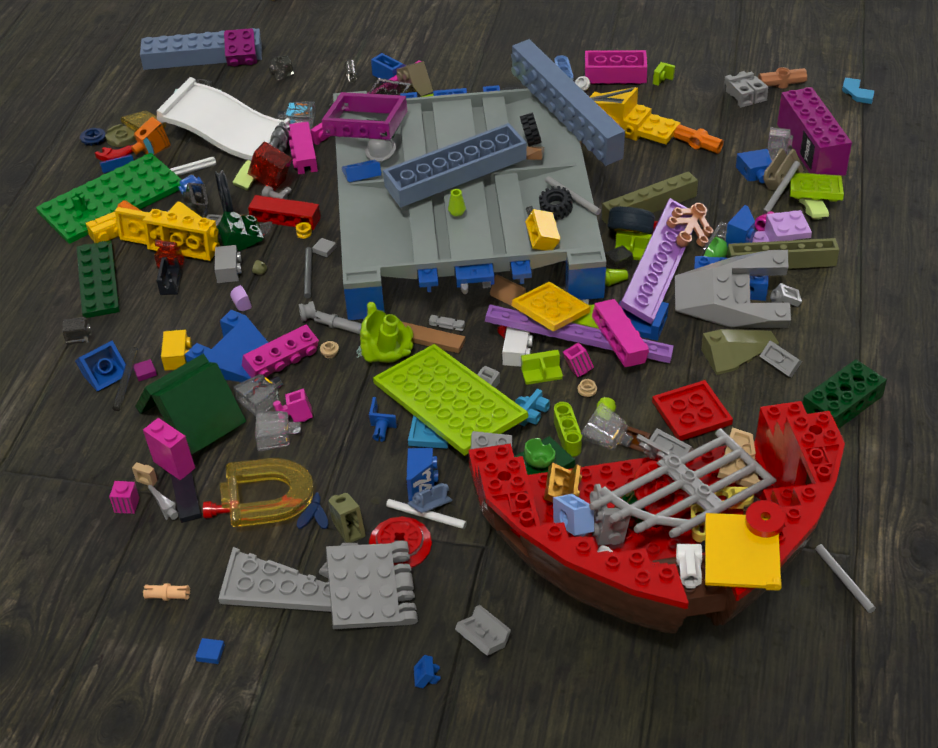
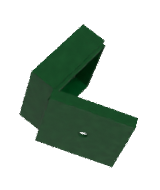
M204 353L147 385L135 405L140 414L157 405L165 422L186 436L191 455L246 422L218 364L209 362Z

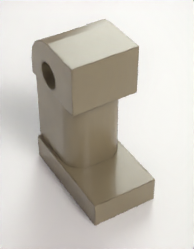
M780 148L776 157L765 170L764 182L768 190H776L794 161L800 162L795 149H792L786 155L784 149ZM801 162L796 173H802L804 171Z

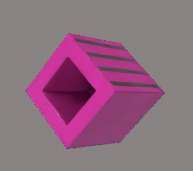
M579 342L563 351L569 368L577 377L586 374L594 368L586 349Z
M114 481L109 496L114 513L135 514L139 501L135 482Z

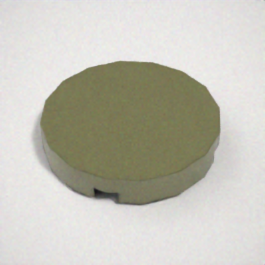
M123 124L115 125L107 130L105 135L106 141L109 145L115 147L130 145L136 141L134 133L137 130L129 124L127 126H123Z

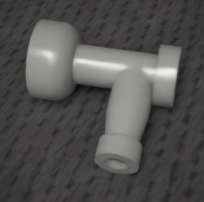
M265 186L262 196L288 199V194L292 191L291 188L287 187L280 193L273 191L272 187Z

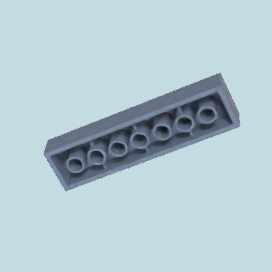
M252 28L254 30L257 60H262L260 29ZM225 31L142 38L140 57L143 70L227 63L224 44Z
M510 123L383 170L384 186L397 204L403 207L525 160L527 143Z

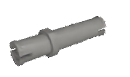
M317 311L315 314L318 317L314 318L315 322L329 325V328L336 327L360 334L362 323L338 317L337 314L330 315L321 311Z

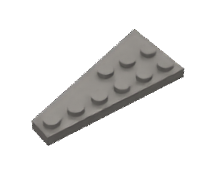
M233 547L218 598L220 604L331 612L329 582L325 583L317 580L315 576L310 574L308 576L300 574L296 569L271 560H261L257 558V555L252 553L245 554L240 552V549Z

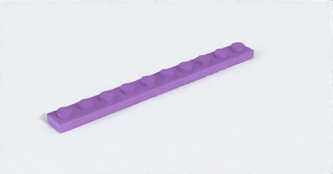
M489 305L485 317V322L613 350L601 330L597 328L569 323L553 332L520 311ZM642 339L649 347L647 358L670 363L673 345Z

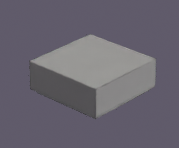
M321 238L312 247L313 253L328 257L337 246L335 242Z

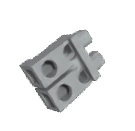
M742 71L737 76H725L726 92L738 100L740 108L752 105L753 103L767 101L768 86L758 77L754 76L753 72L746 73Z

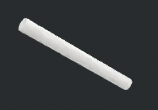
M391 499L387 501L386 506L392 509L461 529L466 527V521L433 511L420 513L408 504Z

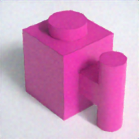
M304 389L286 394V405L282 406L280 401L273 403L282 424L288 422V415H291L294 424L313 418L312 407Z

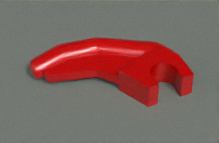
M131 146L118 150L103 147V153L97 151L95 155L97 159L106 161L130 155L133 151Z

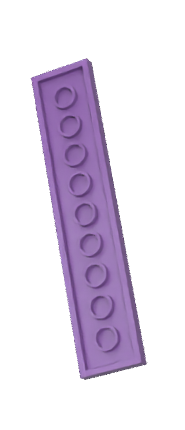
M671 198L664 207L619 304L625 310L652 324L686 248V246L680 247L676 243V237L681 231L685 230L687 225H677L675 228H670L666 224L669 217L672 216L671 213L675 207L686 208ZM682 215L681 218H691L692 215Z

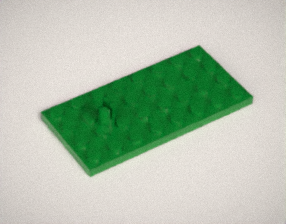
M149 153L48 202L42 203L36 207V210L68 244H71L89 235L86 226L87 222L115 212L118 204L123 200L128 201L138 209H142L179 191L178 187L182 179L152 153Z

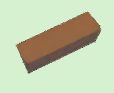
M495 275L494 284H492L490 290L491 296L509 305H512L513 299L526 293V288L499 275Z

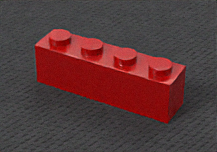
M255 195L248 207L249 215L256 217L258 222L296 227L299 223L306 222L311 225V230H314L321 218L319 204Z

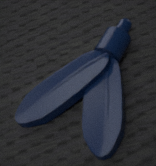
M318 492L312 497V503L298 518V529L307 526L313 517H315L319 527L322 529L328 528V518L320 505L321 497Z

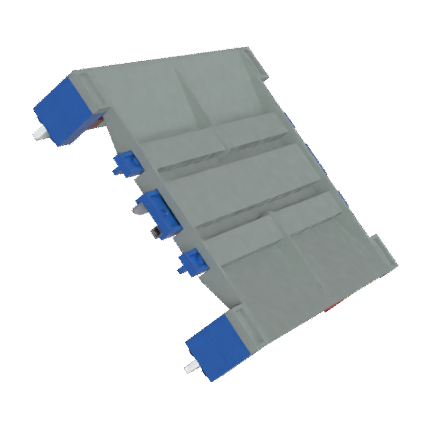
M499 85L483 87V92L467 93L466 88L433 91L434 96L417 97V92L400 93V96H406L408 112L401 121L394 138L390 139L395 142L396 150L388 160L380 162V176L348 182L341 167L370 161L365 154L369 138L335 136L343 286L348 320L364 319L367 316V304L369 302H374L377 310L384 312L381 276L418 279L419 277V286L427 287V292H431V286H438V277L455 276L456 274L457 288L461 287L462 293L467 294L468 283L483 282V288L491 287L494 284V272L510 271V265L513 279H520V284H524V278H532L531 269L565 260L566 292L586 304L589 303V299L604 298L606 257L597 216L572 200L573 208L571 213L569 212L567 217L563 215V219L557 217L558 220H555L560 235L559 244L556 245L554 250L544 251L532 248L525 221L533 209L540 210L539 196L541 192H546V188L551 190V185L545 182L547 176L552 177L593 205L594 203L580 141L528 88L500 91ZM367 91L346 92V93H364V94H367ZM334 93V94H333V101H334V102H335V100L337 99V97L339 96L340 93ZM344 111L340 119L386 120L389 113ZM533 112L542 143L530 147H544L542 160L525 159L403 207L397 204L385 188L383 170L510 123L527 143L519 116ZM453 189H460L462 191L466 210L461 216H453L448 211L450 195ZM554 201L550 204L557 205L560 204L561 201Z

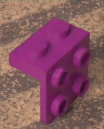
M252 28L226 30L224 32V44L227 65L257 64L254 30Z

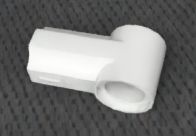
M677 544L676 561L677 566H679L682 585L686 588H695L702 583L701 544Z

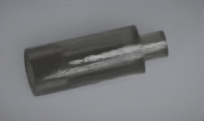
M347 60L344 64L346 77L349 82L354 83L358 78L356 65L353 60Z

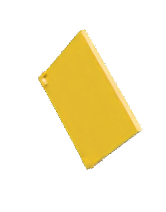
M706 513L705 585L780 590L782 586L779 534L769 538L754 535L746 526V515Z

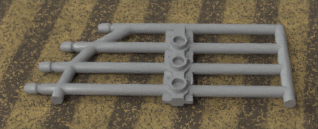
M720 428L715 433L718 438L681 457L674 454L664 456L663 459L657 462L660 466L659 468L612 492L607 487H603L599 492L602 497L592 501L589 504V508L596 510L611 502L621 509L609 517L611 523L618 522L631 515L644 520L634 527L635 533H641L654 525L675 527L669 532V536L674 538L705 522L706 513L719 514L774 484L776 479ZM723 444H726L732 450L727 455L696 471H692L684 465ZM739 457L747 464L742 469L710 486L704 484L699 479ZM754 471L763 479L724 501L714 494ZM665 474L675 481L631 505L620 498ZM679 489L686 491L690 495L655 515L641 510ZM695 503L705 510L690 520L671 517Z

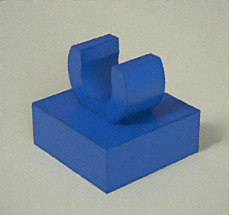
M424 655L414 666L415 687L424 688L428 682L436 684L441 679L440 676L434 675L440 669V666L433 664L432 656Z

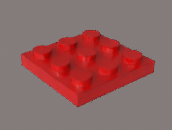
M705 380L652 396L653 404L675 437L680 441L733 424V418Z

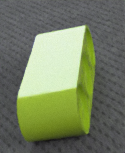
M559 402L554 406V425L562 448L572 457H575L581 453L582 435L571 405L567 402Z

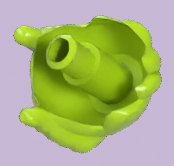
M369 302L367 304V316L364 318L360 330V348L364 360L369 363L377 361L390 363L409 356L414 346L412 342V328L409 325L405 327L395 315H386L383 311L377 310L374 302Z

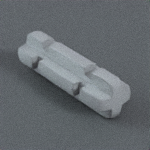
M431 315L429 319L431 326L437 327L439 325L441 328L452 330L456 328L455 330L463 331L465 328L464 320L457 319L455 321L453 318L442 316L439 318L437 315Z

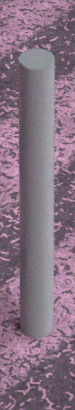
M794 161L764 208V214L772 210L799 168L800 162Z
M546 177V183L554 186V188H557V186H560L561 189L565 187L566 191H570L572 200L595 215L600 214V208L552 177Z
M822 544L818 545L815 548L817 553L866 611L872 613L876 607Z

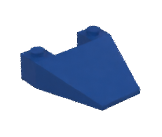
M230 310L220 320L223 338L212 349L196 343L185 354L186 361L189 362L204 353L209 362L218 364L225 380L259 384L258 381L260 382L261 379L254 382L242 367V359L244 354L267 344L268 341L246 315Z

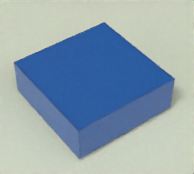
M202 638L196 654V661L219 664L225 646L224 641Z

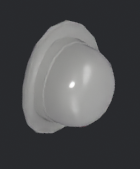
M369 139L365 154L370 160L383 162L394 154L396 144L392 140Z

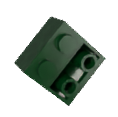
M224 211L218 226L223 246L236 245L237 250L241 251L263 240L264 237L256 217Z

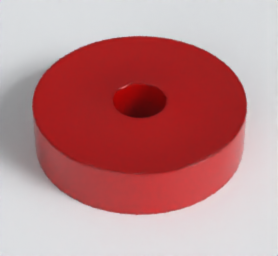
M768 500L756 501L748 507L745 523L749 531L756 536L763 538L774 537L784 528L785 512L775 502Z

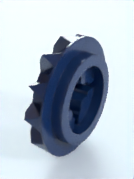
M90 128L81 133L80 139L85 145L90 144L93 146L103 142L106 134L103 129Z

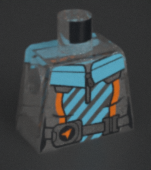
M314 101L289 103L287 111H278L279 120L289 118V124L308 121L311 131L316 116Z

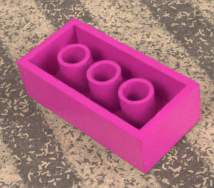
M646 50L585 51V77L590 80V84L647 83Z

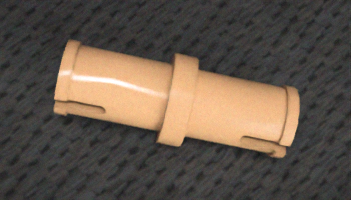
M170 583L145 585L144 589L147 590H143L145 599L155 598L163 599L164 601H169L170 599L188 600L189 595L186 594H190V587L188 585L171 586Z

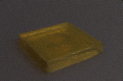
M145 110L121 117V122L137 131L151 117L157 120V116Z

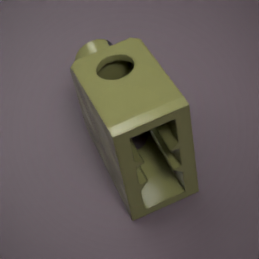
M348 493L332 496L328 501L332 521L345 543H352L365 537L359 505Z

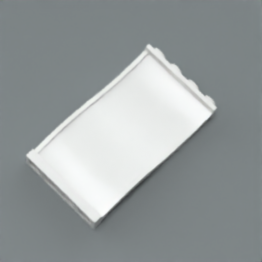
M192 77L157 110V120L162 125L166 122L185 128L218 148L237 157L254 161L259 165L263 161L264 152L268 150L271 144L272 132L279 125V122H284L288 131L290 130L289 118L283 121L263 115L225 92L196 83V79Z

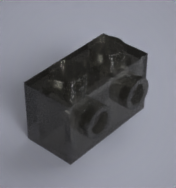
M188 183L186 192L182 194V201L199 216L206 218L209 202L205 185Z

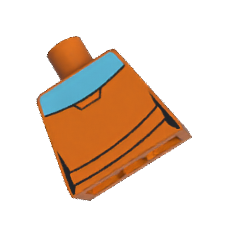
M151 117L134 133L137 143L131 146V149L136 155L141 151L145 154L152 153L154 155L170 147L171 144L162 123Z

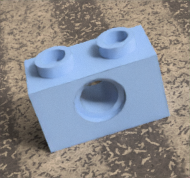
M574 494L553 497L554 523L564 522L566 530L576 537H582L586 533L594 532V510L589 508V503Z

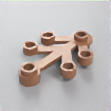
M695 203L690 208L675 207L671 213L672 216L667 220L666 224L670 228H675L677 225H687L685 230L681 231L676 237V243L680 247L688 246L692 241L690 234L693 229L698 236L696 242L699 246L704 247L708 243L707 237L711 236L713 229L705 218L707 208L703 204ZM682 215H692L691 218H681ZM698 219H699L701 225L703 226V229H701L700 225L698 224V222H697Z

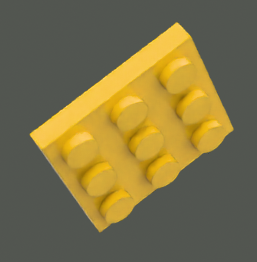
M547 282L513 299L511 305L553 332L590 313L591 306L551 282Z

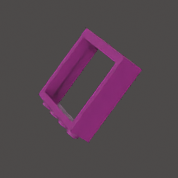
M341 92L322 119L324 136L390 140L408 112L406 96ZM344 111L389 113L385 121L340 119Z

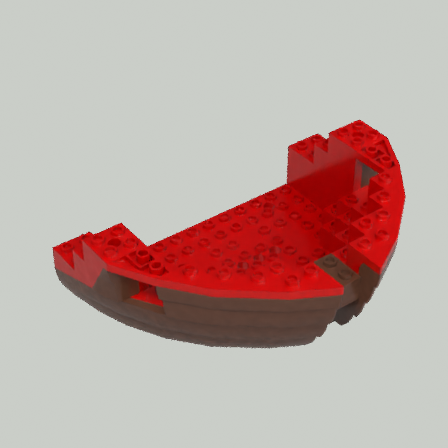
M801 401L760 407L754 441L755 460L776 479L774 484L754 494V502L760 500L772 501L781 506L785 512V525L779 533L780 574L801 553L815 532L834 491L845 442L830 411L807 414ZM511 443L468 450L469 468L475 495L485 518L498 535L530 568L582 603L629 623L670 634L678 631V628L682 626L687 616L704 614L711 618L713 625H725L766 591V588L705 585V553H702V583L695 588H686L682 585L680 570L676 561L677 544L701 543L692 538L691 529L674 538L669 536V532L675 527L654 525L641 533H635L633 530L637 523L630 517L624 543L603 545L609 547L613 552H597L602 545L597 544L596 538L592 536L591 532L586 533L585 536L576 537L566 530L564 522L554 523L553 503L544 499L548 472L527 475L523 456L514 457ZM726 446L717 447L684 465L688 469L696 471L723 457ZM646 457L581 467L580 474L582 478L578 485V490L580 491L579 498L590 504V492L594 490L595 484H600L601 488L607 487L612 492L633 481L635 472L642 464L649 461H659L660 459L655 458L653 460ZM720 468L699 479L708 486L721 480V478H718ZM732 483V484L728 485L727 487H745V486H742V485H739V484H736V483ZM724 495L717 496L722 501L727 499ZM611 502L606 504L607 508H614L615 506ZM690 506L680 519H691ZM748 508L727 509L719 514L746 515ZM699 525L700 533H704V525Z

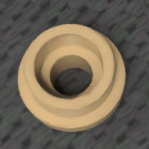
M327 341L320 346V352L326 358L335 357L339 351L338 344L333 341Z
M584 379L578 385V393L584 397H591L597 392V386L593 380Z

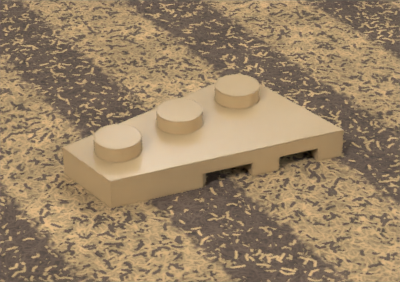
M732 427L730 437L755 460L756 452L753 434ZM726 446L724 456L732 452L728 446ZM739 457L720 467L718 478L723 479L747 466V464ZM754 471L734 483L750 487L760 480H758V474Z

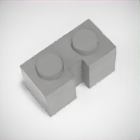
M236 245L215 247L217 283L239 281V274L242 273L241 263L239 262H242L241 252H237Z

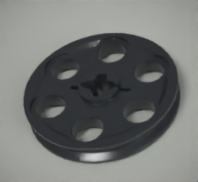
M221 170V173L215 171L223 212H234L223 170Z

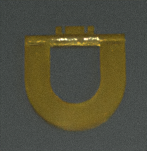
M280 458L226 464L227 482L220 483L222 508H230V519L233 527L287 520L301 513L310 504L313 497V480L310 473L300 464ZM279 480L290 486L289 492L278 499L242 504L239 502L238 483Z

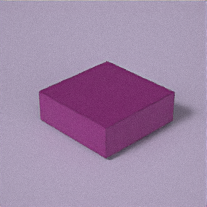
M151 359L133 365L138 381L157 376Z

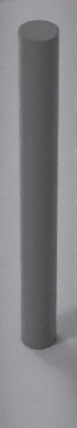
M310 247L305 249L304 297L308 299L311 297L312 249Z

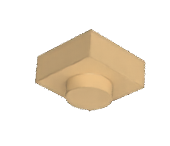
M136 462L132 467L136 481L154 487L157 483L154 468Z

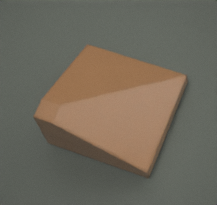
M527 146L526 160H542L544 147Z

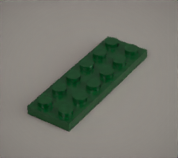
M101 241L99 243L77 246L83 318L120 312L112 241Z

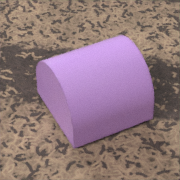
M241 285L235 287L231 291L230 296L237 309L240 311L251 309L252 306L244 288Z

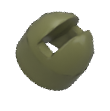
M256 260L252 273L263 275L267 270L266 264Z

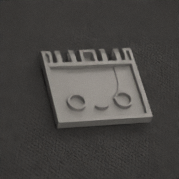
M395 541L389 544L326 546L333 629L412 625L418 622L415 603H402L398 605V601H408L415 598L412 591L414 586L412 574L410 573V564H397L395 566L393 564L410 559L407 541Z

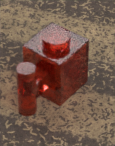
M155 240V246L159 247L154 255L157 269L160 268L162 257H167L170 265H175V258L179 261L180 266L183 264L184 255H182L181 247H177L176 242Z

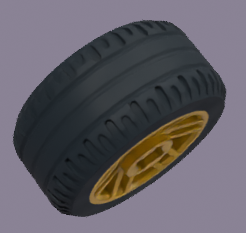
M617 206L610 209L607 226L610 231L616 233L617 230L652 234L655 215L644 209Z

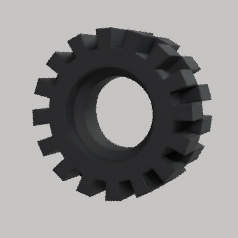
M533 112L519 116L528 146L542 143Z
M551 186V190L546 188V192L542 191L539 196L541 211L552 212L555 220H558L557 217L563 219V215L567 217L569 212L571 213L573 204L569 190L566 191L565 187L561 189L560 186L554 189V186ZM554 201H561V203L557 205L550 204Z

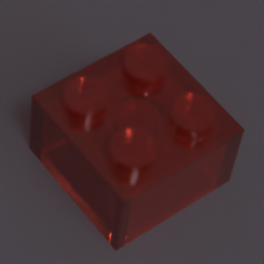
M264 141L254 151L247 174L276 191L286 179L292 158Z

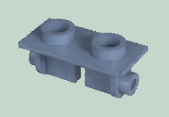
M440 483L431 487V490L426 489L417 492L412 497V501L407 504L420 513L442 506L452 501L447 496L449 487L447 484Z

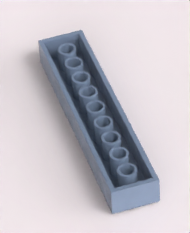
M530 39L513 45L511 54L512 74L605 166L623 159L625 130Z

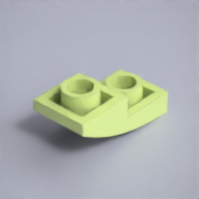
M247 160L233 180V185L248 191L253 181H256L263 166Z
M811 198L799 199V202L806 207L805 213L811 216L812 219L829 217V212L822 200H812Z

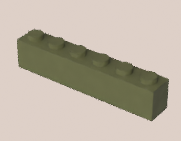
M688 171L602 203V220L608 224L609 211L617 206L639 208L654 213L664 209L670 198L680 203L696 197L698 180Z
M836 238L728 244L727 258L768 250H788V269L836 266L839 255Z

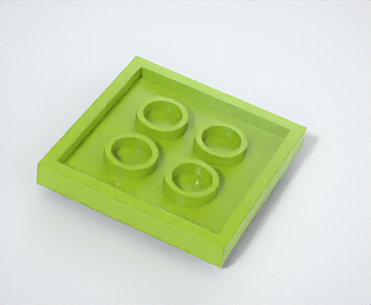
M795 172L790 180V197L795 199H828L832 202L843 200L842 177L839 175Z

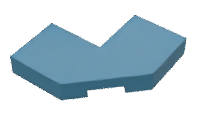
M845 78L842 88L843 92L849 93L856 102L872 104L874 90L859 88L861 81L859 79Z

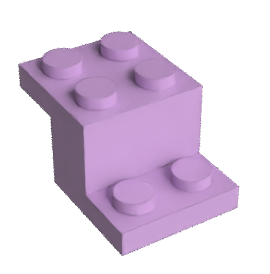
M801 210L767 214L765 231H756L753 242L791 241L811 238L812 231Z

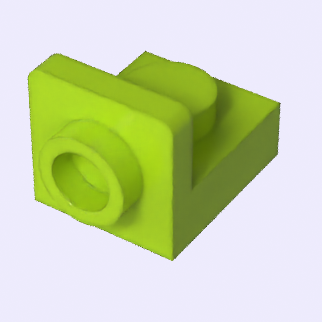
M660 62L654 70L653 84L659 86L665 78L673 80L675 66Z

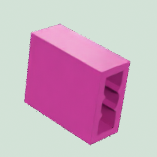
M157 418L143 429L154 463L179 480L195 469L185 435L160 418Z

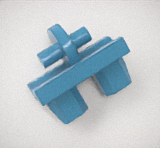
M536 389L531 397L521 396L515 400V403L528 411V418L519 423L522 426H525L528 422L536 425L541 418V412L537 410L547 412L550 408V400L542 397V390Z

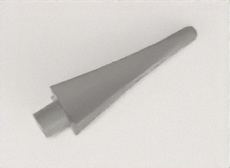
M148 485V489L155 497L165 519L167 520L169 517L172 520L176 519L179 513L175 509L176 503L166 498L152 485Z

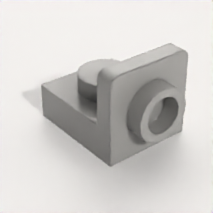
M781 283L772 291L770 296L772 303H782L783 301L798 307L802 302L798 289Z

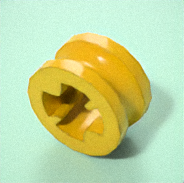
M302 222L296 226L299 238L304 239L312 235L309 223Z

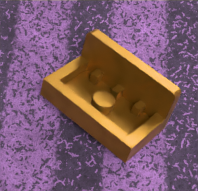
M552 463L548 468L544 499L553 503V497L574 494L579 497L578 485L582 478L580 474L581 466L576 464L570 471Z

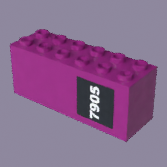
M806 87L804 89L782 92L777 125L792 148L795 149L809 173L846 175L852 142L814 89Z

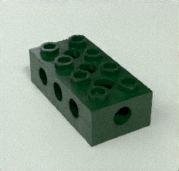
M855 359L806 394L803 398V406L807 414L830 411L839 429L883 397L887 379Z

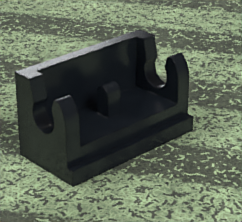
M162 257L156 280L160 295H178L183 270L180 269L179 261L176 258L174 259L175 265H170L167 257Z

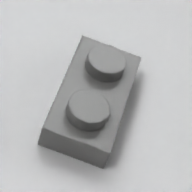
M769 341L760 355L761 358L791 378L802 363L801 360L772 341Z

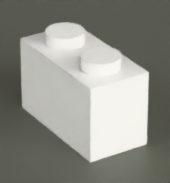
M507 327L502 351L503 365L521 367V355L531 354V348L529 347L533 345V335H530L529 331Z

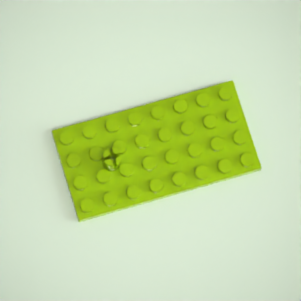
M435 344L373 377L376 386L464 456L471 449V433L473 431L502 434L528 418V411Z

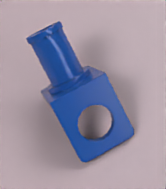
M373 397L369 412L371 426H375L372 438L379 441L380 436V442L385 440L387 427L397 428V420L395 415L377 413V398Z

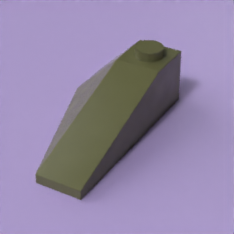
M720 329L703 333L701 350L715 374L719 375L734 371L742 363H749L753 357L758 354L761 355L769 341L774 342L778 346L779 342L771 331Z

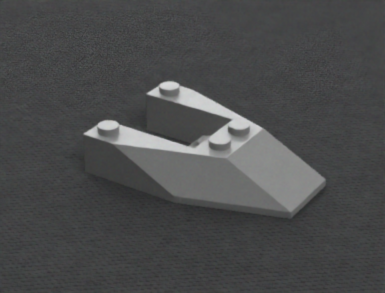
M768 250L731 257L675 275V312L729 328H789L791 321L790 303H750V276L786 275L789 268L788 250Z

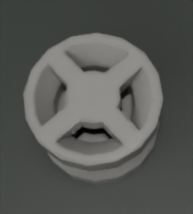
M313 301L306 305L298 304L302 322L309 318H317Z

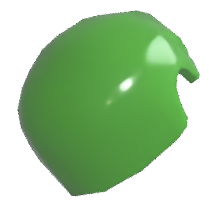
M715 237L708 246L704 256L725 258L728 251L727 242Z
M540 438L530 439L525 443L524 458L530 466L542 469L549 467L555 461L556 452L550 443L544 445Z

